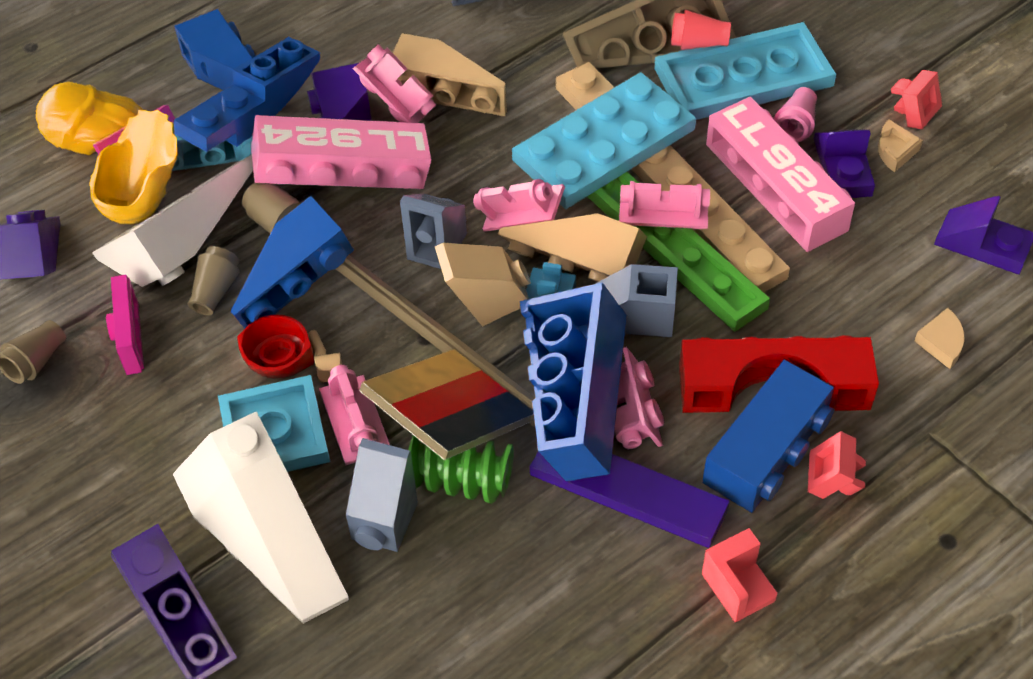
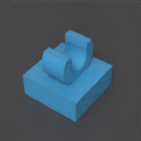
M544 262L543 269H532L530 276L531 284L526 289L528 297L532 299L575 289L576 275L562 273V265Z

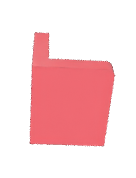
M750 528L707 549L704 557L702 575L735 623L774 603L777 598L776 590L756 564L761 543Z

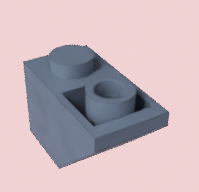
M631 264L597 282L605 285L626 313L625 334L672 337L677 267Z

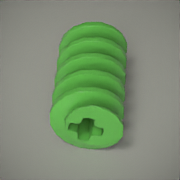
M412 436L409 450L411 452L416 489L425 480L427 490L434 493L444 483L445 492L449 496L457 495L462 486L465 498L469 500L477 498L481 489L484 501L489 504H493L500 493L502 497L505 496L512 472L513 444L508 443L502 455L497 456L494 441L489 440L482 453L477 452L476 447H473L444 460L417 437Z

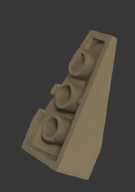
M634 0L563 32L562 35L576 67L590 62L595 68L655 63V57L682 51L680 49L681 46L671 45L674 13L684 14L685 10L720 21H730L721 0ZM731 26L730 39L736 38V35Z

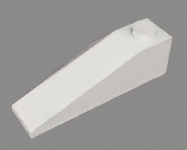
M252 154L191 190L192 193L182 196L160 209L155 215L126 230L92 252L98 261L121 275L126 274L131 281L141 287L156 280L163 286L176 279L185 272L181 265L196 255L252 173Z
M257 411L210 433L173 473L194 519L213 534L225 546L226 550L237 560H240L302 623L348 601L349 597Z

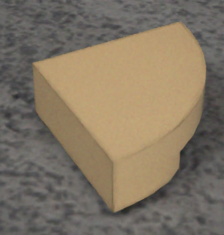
M888 120L884 124L879 138V155L885 165L893 172H896L920 151L923 140L893 121Z
M947 308L917 332L915 342L951 369L957 362L964 344L963 327L957 316Z

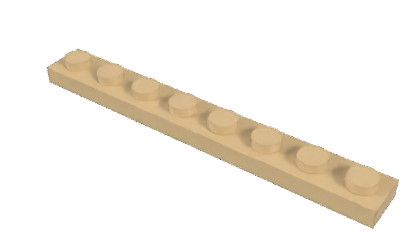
M590 62L556 77V89L575 110L614 88ZM671 145L632 168L644 183L661 184V191H670V184L694 186L701 184L702 189H710L708 229H691L763 293L788 279L790 267Z

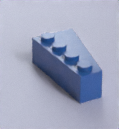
M603 283L520 301L521 314L526 319L527 329L523 330L524 341L530 351L531 365L528 366L529 381L534 385L536 398L532 401L538 452L565 481L610 474L626 313Z

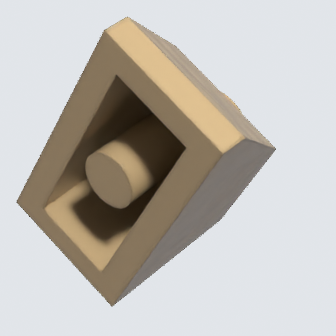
M441 243L435 246L445 282L482 327L520 309V301L529 299L525 286L531 284L528 273L519 259L513 262L503 247Z

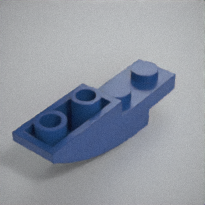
M287 37L233 70V85L174 120V134L206 152L223 141L238 147L252 137L255 115L276 116L292 99L320 61V52L304 45L299 40Z

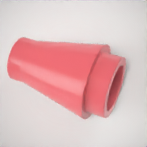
M685 10L684 14L674 13L671 45L681 46V50L714 46L728 47L731 22L720 21Z

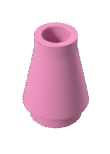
M807 87L796 89L793 96L774 116V121L787 134L792 135L798 143L810 137L814 131L816 93Z

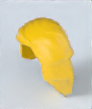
M63 82L52 86L44 93L36 108V120L40 133L56 148L60 147L76 153L91 155L96 152L93 146L94 143L125 127L129 117L137 116L139 110L144 109L131 98L97 90L90 84L81 85L73 82Z
M139 110L137 116L129 117L128 123L118 141L108 145L99 153L89 183L91 199L97 210L111 221L130 225L143 222L155 213L163 197L166 195V185L171 177V172L178 156V143L174 134V123L168 121L169 115L159 110L151 112Z

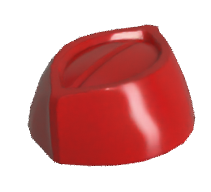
M285 315L261 317L249 324L237 336L243 360L252 371L263 377L271 379L290 377L303 371L315 362L307 330L299 321Z

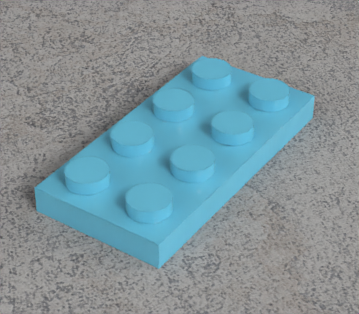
M804 22L729 39L728 47L714 46L688 49L655 57L654 69L667 94L693 114L696 120L709 117V115L750 96L758 104L792 97L795 90L801 87H807L813 91L833 87L836 79L835 71Z
M640 72L513 147L512 160L533 180L541 179L544 182H548L551 186L563 184L565 189L560 205L568 209L695 130L696 117Z

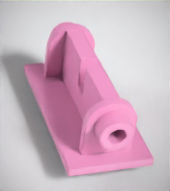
M378 44L367 55L366 59L353 68L360 76V81L364 87L372 93H377L388 105L392 116L399 122L418 123L437 105L431 99L434 95L414 75L404 84L398 80L407 68L388 47L384 50Z
M536 179L529 183L511 185L509 191L505 187H486L480 189L475 194L473 203L477 210H481L487 216L482 228L484 231L551 221L555 219L565 186L563 184L551 186L548 182Z
M630 181V185H621L620 222L632 226L708 229L710 189H702L701 184L696 186L670 184V191H661V184L634 183L635 181Z
M625 347L623 348L625 362L621 364L617 405L626 402V405L618 407L616 411V439L626 449L639 447L642 444V439L650 437L658 447H661L663 444L658 427L664 425V419L656 400L651 399L649 388L654 387L652 373L644 360L638 362L630 350Z
M346 365L334 367L330 371L329 386L319 388L345 465L356 462L362 438L387 445L390 444L374 402L359 391L362 382L366 381L364 375L356 377L355 372L348 369Z

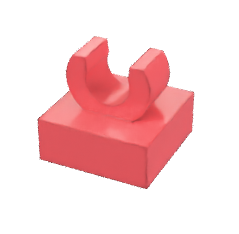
M922 70L913 81L900 79L891 88V93L902 95V98L895 104L894 111L905 114L907 127L923 129L942 107L937 72Z
M840 431L810 450L807 492L824 499L838 490L845 495H853L865 488V482L855 478V472L866 466V461L856 454V438Z

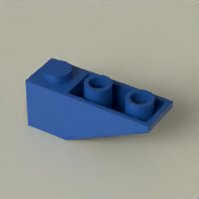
M218 9L174 26L181 54L197 79L221 90L233 85V70L255 57L249 44L243 46L241 43V37L234 22L227 23Z
M312 196L275 224L231 309V313L244 329L261 317L276 315L279 310L293 299L303 296L314 282L329 270L339 267L346 257L354 251L342 229Z

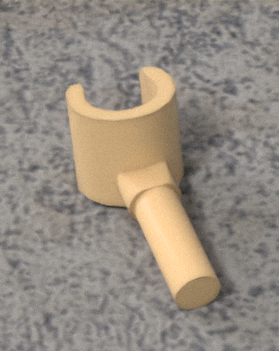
M312 330L308 333V337L314 351L318 380L323 383L328 382L331 376L330 371L334 367L342 365L341 354H327L318 332Z

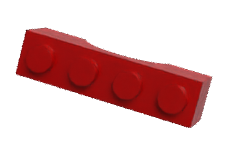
M848 335L833 338L793 336L790 338L761 339L757 337H745L742 339H711L701 337L682 340L679 361L682 413L730 412L735 399L743 390L756 383L767 381L784 359L834 387L829 405L834 411L871 410L879 385L871 337H852Z

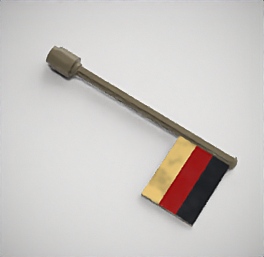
M254 182L245 191L242 199V205L246 209L248 217L270 234L278 221L301 204V202L277 184ZM350 255L336 268L342 275L443 352L431 358L363 381L359 389L361 393L442 459H449L529 422L531 426L535 427L532 401L536 398Z

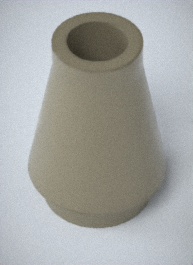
M211 246L206 249L205 253L198 256L192 293L188 302L190 309L199 314L213 315L216 306L240 274L238 268L240 260L235 254L224 248Z
M47 320L39 327L2 344L0 370L7 378L18 384L23 383L25 380H34L56 349L65 342L66 335L64 331L54 321Z

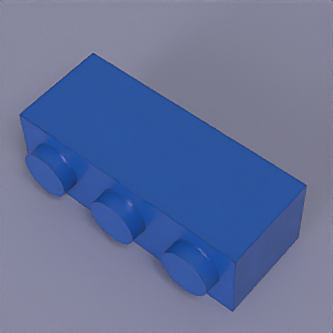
M784 359L707 455L702 483L753 513L763 498L771 501L784 480L782 473L790 464L796 467L808 450L810 442L807 440L815 431L821 434L829 424L834 414V409L829 406L834 387Z

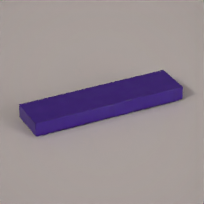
M537 452L530 464V475L706 548L711 547L729 508V500L613 454L610 474L565 481L539 452Z

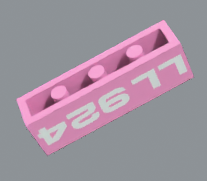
M751 96L709 115L706 145L806 252L849 231L855 202L852 200L849 192L844 188H840L825 172L823 166L819 162L814 161L799 146L797 140L792 135L787 134L774 121L770 112L763 109Z
M255 115L251 142L255 183L424 189L431 163L424 123Z

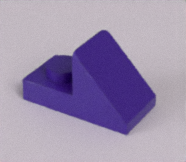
M870 129L814 133L818 157L825 172L840 188L847 190L852 198L872 197L875 183L866 156L871 134Z
M994 196L949 209L934 245L1020 275L1033 243V232L994 219L1001 198L1000 196Z

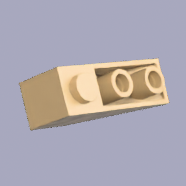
M401 34L393 54L407 68L398 78L402 84L414 75L434 95L431 99L436 104L500 116L506 115L505 82L441 40Z
M601 214L503 227L498 232V235L510 242L509 250L528 258H533L535 252L549 256L548 263L562 265V270L569 273L573 272L575 266L590 272L588 279L596 283L631 264H636L647 238L639 228Z

